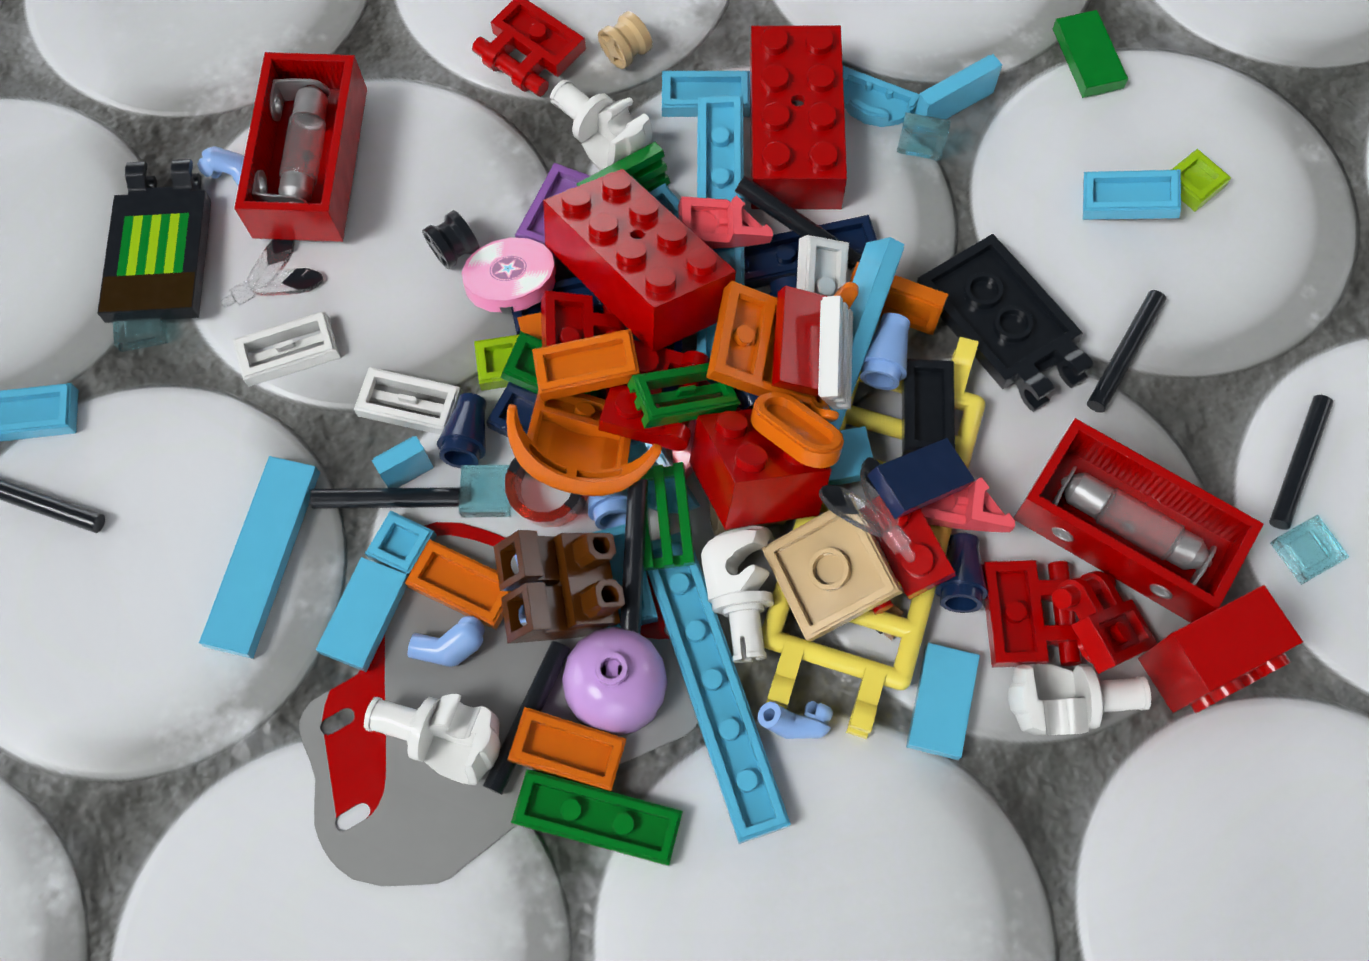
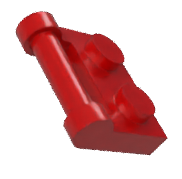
M634 340L640 374L705 364L710 361L707 355L699 351L682 353L662 348L652 352L641 341ZM701 381L679 385V387H685L690 385H696L698 387L700 386ZM627 384L609 388L599 419V431L652 445L658 444L663 448L675 451H682L688 447L691 437V430L688 428L690 421L644 429L641 421L644 416L643 411H637L634 404L637 398L636 393H630ZM663 388L650 390L651 394L663 392Z

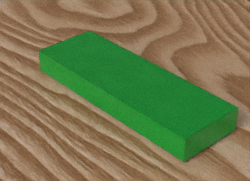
M526 769L511 823L669 866L683 811Z

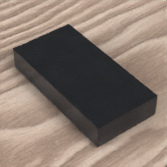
M907 359V376L902 380V456L945 438H948L955 449L954 362Z

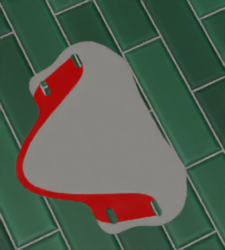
M435 522L424 526L435 532L437 535L435 542L497 571L494 546L504 540V537L463 523ZM513 556L511 568L513 573L517 574L519 570ZM647 571L646 575L658 621L642 625L641 635L652 642L663 658L668 685L664 702L658 709L655 718L636 732L618 735L627 739L619 764L685 737L698 724L670 638L665 633V623ZM407 587L367 672L360 670L354 677L312 700L303 711L299 721L301 740L315 777L314 826L321 846L331 862L351 879L373 885L406 886L438 884L452 878L462 868L517 826L512 824L511 820L526 769L554 777L558 776L517 764L502 795L483 787L490 770L484 774L477 785L463 784L438 774L424 761L420 762L409 758L406 740L375 731H367L364 728L365 713L374 697H380L385 701L418 709L428 697L440 699L448 694L461 695L460 702L470 707L485 706L497 715L500 720L499 740L502 747L551 642L556 641L571 649L570 654L578 641L586 636L508 644L503 617L497 630L484 625L485 632L482 645L476 652L457 666L448 667L408 657L407 653L410 639L415 632L440 638L466 615ZM717 614L725 639L728 644L727 634L724 625L719 615ZM565 661L542 712L584 725L577 720L565 700L562 683L566 665ZM343 709H352L355 717L350 724L329 735L321 731V724L325 719ZM361 803L367 804L370 807V814L365 820L345 831H340L336 828L335 822L339 815Z

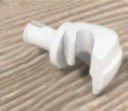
M569 80L560 81L552 90L550 95L552 100L550 102L574 120L573 136L582 143L589 159L600 171L651 144L652 126L650 119L645 113L635 119L631 117L629 106L633 103L632 98L629 97L615 102L605 93L589 98Z
M747 526L725 531L709 540L701 553L708 602L712 603V611L715 614H723V616L729 617L734 654L732 657L735 663L753 662V658H756L757 661L767 658L760 613L773 606L774 599L771 592L758 590L766 581L770 572L765 568L752 564L741 573H737L739 565L748 555L762 550L763 547L774 541L772 532L767 527Z
M1022 664L1014 668L1012 684L1008 689V702L1010 710L1016 716L1021 731L1035 736L1074 735L1086 733L1091 729L1100 727L1104 712L1137 709L1141 711L1149 710L1151 706V690L1145 676L1128 679L1099 680L1093 667L1089 665H1079L1074 668V671L1051 664Z
M448 694L440 699L428 697L418 709L385 701L380 697H374L365 713L364 728L367 731H375L406 740L409 758L420 762L424 761L438 774L463 784L477 785L484 774L493 767L501 747L499 740L500 720L497 715L485 706L470 707L460 702L461 695Z

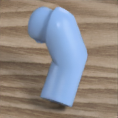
M213 146L202 151V158L198 160L197 166L204 176L210 177L211 175L213 179L220 177L222 172L230 174L237 186H239L244 155Z
M466 616L461 618L458 624L454 625L440 638L415 632L409 642L408 657L448 667L457 666L476 652L482 645L485 632L484 624L474 616Z
M810 701L806 704L805 713L802 716L792 713L775 702H767L758 712V722L761 726L785 739H818L825 736L831 729L828 724L832 719L833 711L831 707L825 704Z

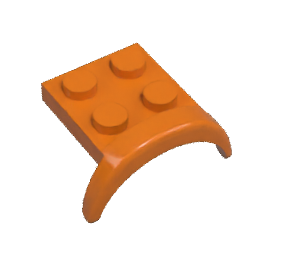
M731 281L723 290L706 378L756 396L770 392L785 393L799 400L826 421H836L839 413L830 410L828 404L820 396L772 386L777 297ZM847 282L838 289L834 296H841L843 302H846L848 309H850L858 296L859 287L856 283Z
M538 390L527 434L520 423L517 405H508L507 434L511 449L518 463L536 480L564 492L585 496H605L621 492L639 481L650 470L658 459L662 447L658 444H653L645 454L628 463L631 439L598 430L599 419L606 399L581 393L542 401Z

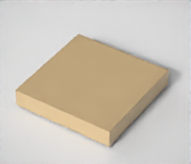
M850 498L849 501L858 514L857 516H837L828 510L762 548L806 641L812 642L903 593L863 513L853 498Z

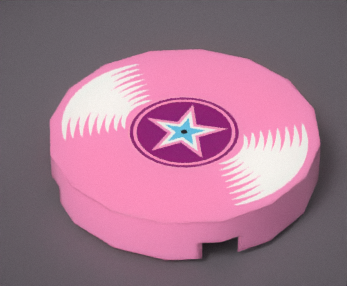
M511 237L493 241L477 249L466 260L462 270L463 284L467 297L475 306L489 312H501L500 307L507 308L512 306L514 312L528 309L541 302L545 290L552 291L556 283V268L552 252L544 244L529 238Z

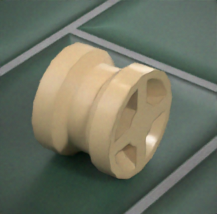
M630 11L619 16L615 26H605L598 32V40L602 50L608 59L620 69H625L632 64L633 57L636 54L643 55L650 51L653 46L650 33L645 24Z

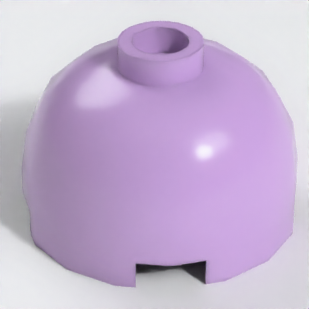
M619 627L595 630L578 641L567 657L562 678L565 700L577 720L591 728L616 736L636 732L651 722L664 702L668 685L664 660L652 642L639 633Z

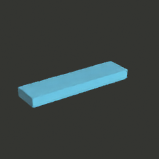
M891 237L866 243L852 281L858 285L859 292L850 307L853 311L851 397L904 251V244ZM847 409L833 410L839 413V417L836 421L829 423L838 430L842 425Z
M272 456L268 457L201 635L199 644L202 646L251 659L254 658L306 514L311 490L315 489L320 475V471L316 466Z

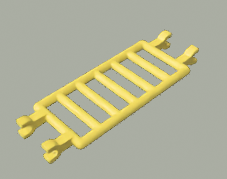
M959 337L956 350H954L951 359L954 362V409L963 411L958 433L955 435V450L969 469L985 410V401L979 395L965 392L979 342ZM859 374L851 397V409H847L839 431L845 430L846 424L855 427L865 426L866 430L902 440V419L852 405L859 382H863ZM902 380L899 386L891 391L902 394ZM877 460L880 464L886 463L884 461ZM822 502L820 512L825 513L829 509ZM817 516L796 519L793 530ZM929 525L946 554L952 528ZM776 581L773 591L774 605L768 608L762 626L764 648L781 653L767 702H775L787 709L801 660L861 678L846 733L867 739L868 733H871L883 686L896 690H905L911 684L937 586L912 598L907 618L888 612L875 615L873 610H870L849 621L901 638L892 667L783 633L790 606Z

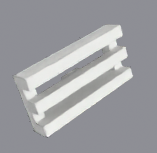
M841 296L823 297L820 309L818 396L833 410L851 409L853 311L848 309L847 303L843 302Z
M322 311L233 339L242 377L248 387L341 358L326 312ZM318 330L321 331L319 334L294 342L289 340ZM275 344V348L248 356V352Z
M369 367L354 411L358 417L441 435L456 407L459 395L463 394L461 387ZM375 384L446 400L444 404L417 399L414 396L405 394H394L376 390L374 387ZM369 401H374L378 403L440 416V418L430 417L426 415L369 403Z

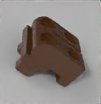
M517 530L494 546L500 591H511L501 597L508 644L578 638L587 636L595 630L613 627L620 623L618 609L625 604L622 586L616 580H613L610 560L616 554L612 534L560 533L557 536H538L537 531ZM514 555H517L519 569L517 574H514L511 568V560ZM523 604L527 622L524 626L519 620V609Z

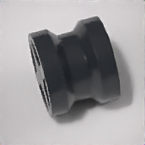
M455 210L445 215L443 223L438 226L429 225L422 230L429 247L447 269L457 264L458 257L465 253L473 254L480 248L474 233L462 216Z

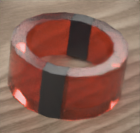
M516 457L511 461L505 475V493L511 507L530 523L541 527H560L573 521L584 509L588 496L572 493L561 507L550 512H537L529 509L521 495V483L526 471L520 466Z

